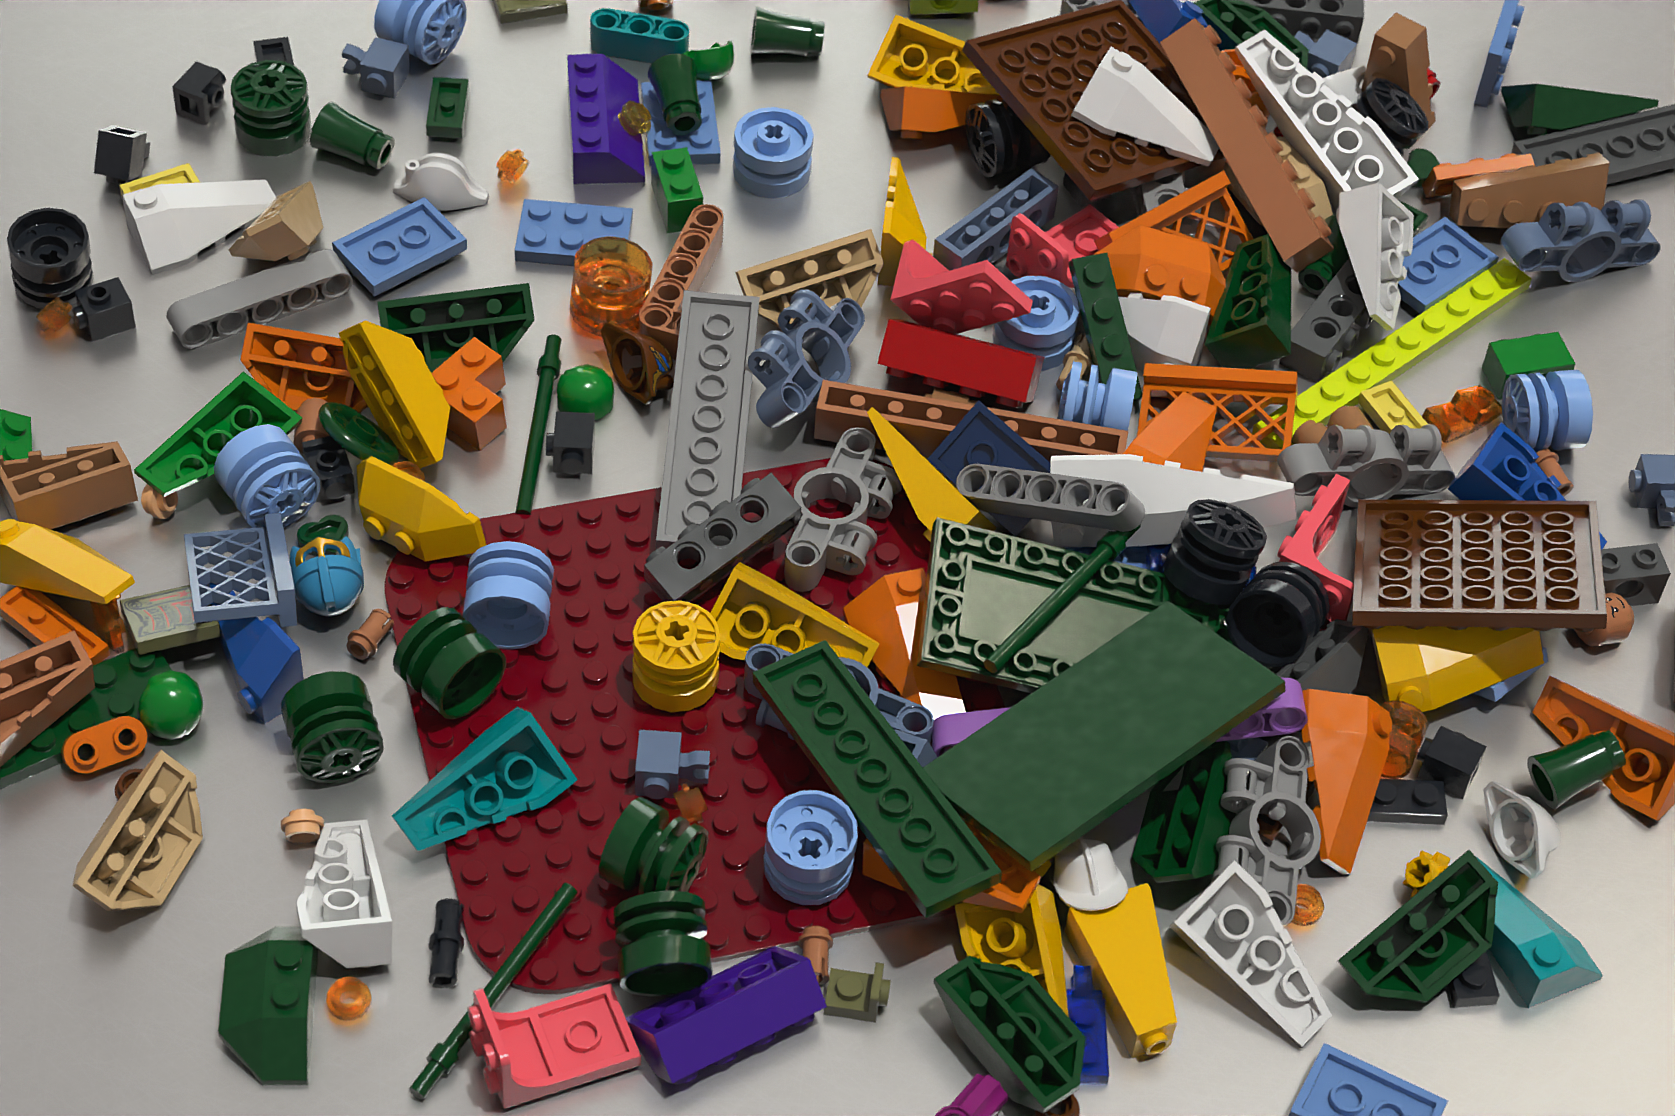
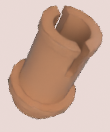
M1549 449L1536 452L1539 458L1535 462L1548 478L1553 475L1561 483L1558 491L1563 497L1567 495L1574 486L1558 464L1559 456Z
M373 609L361 627L350 632L347 649L354 657L364 660L375 655L378 651V643L394 626L393 619L384 625L391 617L390 614L382 609Z
M807 927L799 937L798 945L802 948V956L810 959L819 985H823L829 981L828 956L829 949L833 946V939L829 935V931L824 927Z

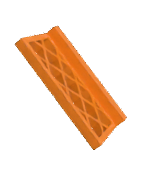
M1223 170L1096 239L1094 243L1098 250H1101L1139 225L1209 244L1212 252L1216 253L1215 259L1221 271L1231 266L1235 252L1225 249L1228 232L1238 235L1242 243L1253 238L1225 187L1230 184V181ZM1216 199L1220 200L1225 210L1223 222L1208 217L1210 204ZM1202 207L1200 214L1194 212ZM1183 217L1198 221L1195 238L1179 233ZM1173 223L1172 230L1166 228L1168 225ZM1206 224L1221 229L1217 246L1202 241ZM1223 256L1229 258L1222 262Z
M1145 363L1143 373L1144 386L1137 436L1162 413H1158L1150 405L1151 397L1169 398L1173 402L1184 391L1200 400H1206L1210 405L1217 408L1216 413L1218 412L1229 422L1215 433L1211 432L1206 457L1277 462L1278 455L1292 445L1295 407L1298 396L1297 372ZM1231 402H1244L1249 409L1235 418L1225 407ZM1270 404L1287 405V411L1275 420L1263 409ZM1254 415H1257L1267 426L1252 435L1242 424ZM1285 424V430H1283L1280 426ZM1235 429L1246 439L1238 446H1227L1221 440ZM1274 431L1283 440V449L1265 448L1259 441Z

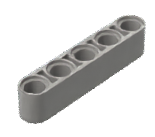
M320 250L183 298L169 307L166 318L184 347L188 349L200 348L246 331L248 323L264 325L337 299L350 290L353 280L333 250Z
M970 464L964 467L956 480L957 490L978 510L983 512L1123 532L1136 529L1145 517L1144 505L1124 484L1118 482L984 464ZM1124 504L1123 507L1117 511L1118 507Z

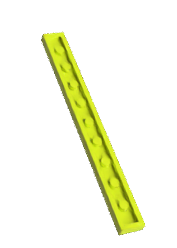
M1506 258L1502 259L1299 394L1295 407L1293 435L1308 420H1314L1316 423H1323L1326 426L1331 414L1336 409L1342 406H1356L1360 392L1391 380L1393 381L1529 289L1532 278ZM1287 405L1281 406L1269 414V416L1275 420L1287 411ZM1262 420L1254 424L1252 435L1267 426V424ZM1285 424L1280 426L1283 430H1285ZM1274 431L1259 441L1266 448L1283 449V440Z

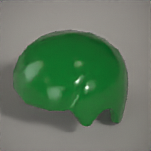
M731 40L723 46L716 42L710 49L688 50L682 53L695 61L696 79L716 81L728 75L734 65V49Z
M586 364L571 367L565 370L564 374L560 375L557 383V404L560 412L595 413V420H599L611 412L614 401V385L611 377L602 368Z
M171 670L150 678L139 698L138 712L141 723L153 736L167 740L181 739L184 735L190 734L200 721L203 712V698L198 683L185 673Z

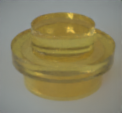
M628 101L622 106V111L619 112L618 118L622 127L633 136L639 133L645 134L651 129V115L643 104Z

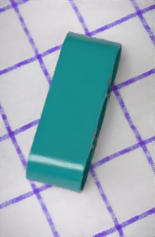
M602 8L594 11L590 16V47L597 54L653 63L662 56L682 54L688 51L689 27L683 21Z

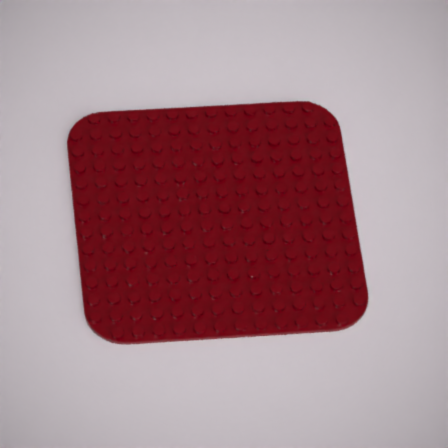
M830 458L743 473L742 489L754 478L761 480L772 473L793 497L794 489L799 479L812 470L826 467ZM874 460V463L894 469V467L888 464ZM662 487L533 509L531 515L510 513L481 518L480 522L486 545L505 541L524 543L539 549L550 559L554 574L547 634L538 643L526 648L500 649L506 656V668L501 681L481 706L458 719H445L422 697V693H417L405 682L429 781L484 731L516 707H520L533 715L578 779L543 807L532 811L528 809L506 817L507 819L504 821L486 824L467 831L462 836L444 842L457 899L460 901V904L464 905L462 920L469 946L478 962L492 976L495 975L562 884L568 883L577 890L578 893L509 984V986L525 992L547 995L564 994L600 987L610 983H619L617 957L618 952L623 948L615 942V931L617 928L613 922V910L622 901L639 895V884L635 889L627 892L599 877V864L604 846L616 821L625 808L634 799L639 797L665 808L669 812V823L681 816L690 822V826L698 824L708 830L709 841L704 859L697 876L687 892L698 895L705 901L706 914L704 920L707 922L708 930L707 935L702 939L710 945L712 963L759 954L775 946L783 949L798 946V940L803 934V930L811 926L824 927L829 931V935L832 938L956 913L955 905L925 918L906 891L863 875V843L866 837L858 826L853 873L847 888L835 899L820 905H800L785 900L771 888L764 873L766 826L772 809L784 797L799 791L819 790L834 796L835 794L796 741L788 738V733L769 725L764 727L756 725V716L762 699L751 695L745 689V660L733 659L720 652L718 658L719 680L714 694L703 705L689 711L669 712L656 709L643 701L635 690L632 675L633 630L637 619L648 608L663 602L644 580L646 559L656 550ZM902 487L901 491L894 495L891 501L893 508L888 517L878 519L867 516L866 525L875 531L878 540L875 547L867 552L865 557L866 566L859 575H848L826 568L814 589L799 592L789 588L784 580L786 548L794 533L793 528L747 561L745 565L777 581L846 623L842 613L843 607L884 575L923 568L927 577L931 542L923 535L928 528L918 519ZM826 498L810 503L808 510L819 517L837 519L852 514L853 508L849 504L837 499ZM747 513L742 516L745 521L755 523L762 519L756 513ZM398 551L388 567L385 578V599L388 613L391 616L390 620H394L392 630L396 646L399 645L406 632L419 619L431 611L448 607L454 608L463 616L464 600L467 591L468 565L470 557L474 553L425 562L411 554L406 555ZM684 559L678 563L685 569H693L699 565L693 559ZM730 575L692 603L711 613ZM871 660L867 668L874 674L878 688L900 696V693L887 677L883 679L875 670L876 664ZM956 675L966 712L1006 708L997 685ZM639 730L682 732L681 753L699 750L710 751L708 784L679 778L677 798L652 799L647 796H635V768Z

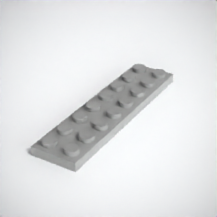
M684 290L656 549L663 546L667 549L678 541L679 534L686 527L694 523L700 525L709 518L710 512L719 503L725 500L730 503L741 495L753 376L748 366V357L755 350L760 297ZM715 536L710 540L718 546H724L730 542L725 536Z

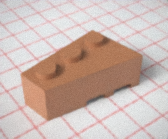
M75 630L0 661V767L95 688L93 664Z

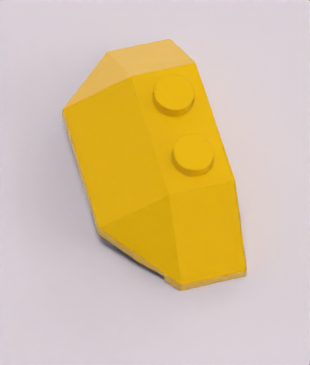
M366 320L339 332L340 341L343 343V353L347 369L379 427L392 439L398 452L408 459L409 464L414 470L442 460L450 406L444 397L442 388L436 383L425 363L422 352L417 348L413 339Z
M373 456L361 461L357 465L358 502L364 520L363 527L372 538L376 540L381 539L395 546L406 555L411 554L425 562L475 553L479 548L486 546L480 519L471 512L465 513L454 500L432 485Z

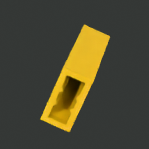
M1148 883L1129 888L1124 900L1104 910L1086 911L1072 907L1069 908L1065 933L1131 1058L1143 1054L1156 1055L1164 1051L1172 1043L1177 1018L1150 886Z

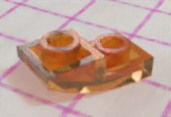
M1478 385L1457 390L1449 403L1426 408L1422 417L1428 424L1435 425L1440 431L1441 440L1444 443H1448L1467 436L1502 415V405L1495 399L1494 394L1490 390Z
M121 594L107 604L90 601L98 637L109 645L110 658L125 651L122 634L126 632V628L120 617L117 604Z

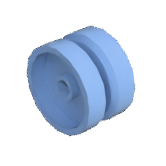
M777 107L759 108L745 114L737 122L734 132L733 173L738 184L744 190L756 196L766 198L788 197L801 191L809 182L811 174V153L814 136L811 125L801 115L789 109Z
M1025 276L1012 280L1011 282L1033 301L1030 314L994 323L993 344L1045 357L1041 371L1058 367L1063 363L1065 354L1071 351L1074 346L1075 328L1079 317L1077 297L1069 287L1049 277Z

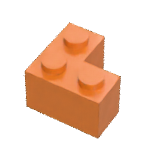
M473 337L431 374L436 383L442 388L444 397L450 406L447 428L481 451L507 428L503 399L496 395L506 385L502 356Z

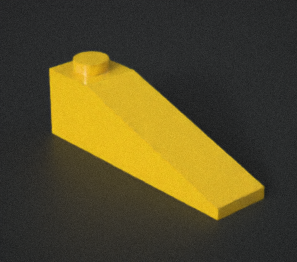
M896 14L867 75L868 78L892 88L908 86L1000 96L963 53L962 49L966 43L965 41Z
M899 157L891 158L880 254L884 264L878 274L877 285L894 286L904 243L915 240L926 250L927 236Z
M871 407L867 411L918 519L928 528L923 535L930 542L932 526L937 517L991 531L997 529L877 410Z
M15 519L0 521V583L102 604L109 603L135 583L131 574L77 538L36 524L16 521Z
M741 562L732 570L711 611V615L719 625L720 652L733 659L745 660L747 651L756 644H770L795 654L826 640L838 657L853 659L868 667L880 644L777 581Z
M1384 626L1379 629H1371L1382 693L1392 719L1434 710L1544 664L1540 632L1531 628H1509L1497 631L1488 627H1468L1463 630H1452L1447 627H1425L1414 630L1408 629L1405 626Z
M1038 884L1023 913L966 902L955 905L962 946L968 956L980 958L981 962L1000 964L1031 973L1068 1016L1061 930L1052 891Z

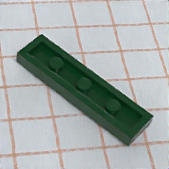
M1108 253L1070 260L1068 265L1093 365H1098L1099 383H1107L1112 368L1137 372ZM1138 374L1133 401H1138L1142 398Z

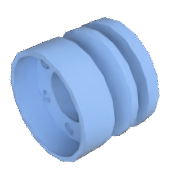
M379 0L374 16V29L377 37L408 45L409 54L418 57L430 65L437 64L445 59L456 47L466 23L467 9L464 0Z
M1073 361L1072 368L1063 382L1057 418L1128 431L1138 372L1112 368L1107 383L1103 384L1099 383L1098 365H1092L1089 381L1080 380L1082 363Z
M1579 370L1548 372L1545 377L1541 373L1510 375L1503 391V424L1530 445L1535 452L1547 449L1549 446L1554 450L1584 448L1589 442L1593 422L1592 398L1584 375Z
M270 424L254 426L240 432L226 443L218 454L214 465L216 480L226 494L234 501L236 508L242 513V516L252 528L265 527L264 514L281 513L283 528L295 523L310 510L320 492V479L311 469L308 462L299 454V450L280 427Z
M511 541L495 542L479 548L469 560L466 582L467 591L462 617L474 626L477 633L483 634L500 649H520L538 643L547 634L549 625L550 596L554 574L550 559L539 549L524 543Z
M819 790L799 791L786 796L772 809L766 826L764 873L771 888L785 900L800 905H820L835 899L847 888L853 873L854 854L858 838L857 820L849 806L834 795Z

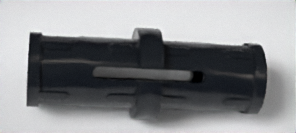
M446 898L436 903L434 933L429 937V949L432 951L429 983H433V986L438 988H451L457 984L459 953L464 949V938L461 935L464 905L460 904V901L456 899Z

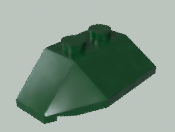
M1198 0L1194 2L1203 11L1201 16L1207 25H1211L1219 36L1221 43L1217 47L1220 52L1235 49L1239 44L1266 30L1299 58V63L1307 69L1309 49L1265 10L1240 0Z
M529 283L377 302L380 326L412 338L417 348L422 352L425 363L431 373L473 337L501 355L504 362L535 320Z
M1228 741L1212 743L1160 780L1150 791L1132 858L1157 883L1196 879L1213 874L1217 870L1219 852L1215 847L1216 840L1221 836L1229 835L1231 822L1237 814L1224 809L1220 803L1222 794L1226 792L1227 784L1224 764L1232 759Z
M1467 850L1337 962L1366 995L1426 1003L1492 947L1498 882L1474 854Z
M274 927L225 955L218 1035L237 1058L253 1072L255 1078L262 1085H308L319 948L302 937L300 927Z
M968 956L934 978L933 983L958 1036L992 1077L1000 1082L1003 1090L1014 1102L1044 1113L1079 1090L1086 1037L1031 973L1000 964L981 962L980 958Z

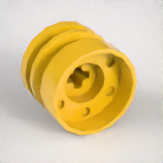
M681 600L667 601L648 608L637 619L633 630L632 675L634 688L643 701L656 709L680 712L689 711L703 705L714 694L719 680L720 632L719 625L710 612L697 604Z

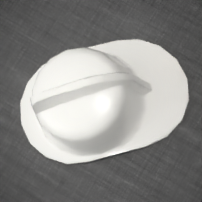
M1081 836L1055 855L1054 871L1050 875V880L1060 899L1066 905L1078 910L1095 911L1113 907L1125 899L1128 893L1127 882L1119 868L1115 865L1107 844L1096 840H1084Z

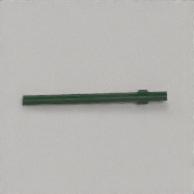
M555 334L547 336L544 355L539 358L537 375L540 378L515 514L531 515L554 381L559 377L561 369L559 352L562 339Z
M1141 524L1131 531H1108L1097 542V549L984 661L986 669L991 673H996L1108 560H1114L1125 549V542L1141 527Z
M568 883L562 884L483 989L490 1008L494 1006L575 898L578 892L572 885ZM468 1011L443 1044L437 1043L427 1056L428 1064L409 1088V1091L415 1097L423 1100L440 1076L448 1074L459 1060L457 1054L470 1038L469 1031L473 1030Z

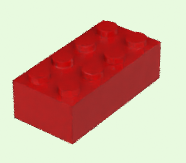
M888 319L877 364L887 366L886 373L908 379V377L913 378L914 374L924 376L922 381L924 384L939 388H949L950 383L960 385L959 393L978 398L986 397L987 393L997 395V403L1018 408V406L1022 407L1023 402L1026 403L1034 400L1045 357L901 319Z

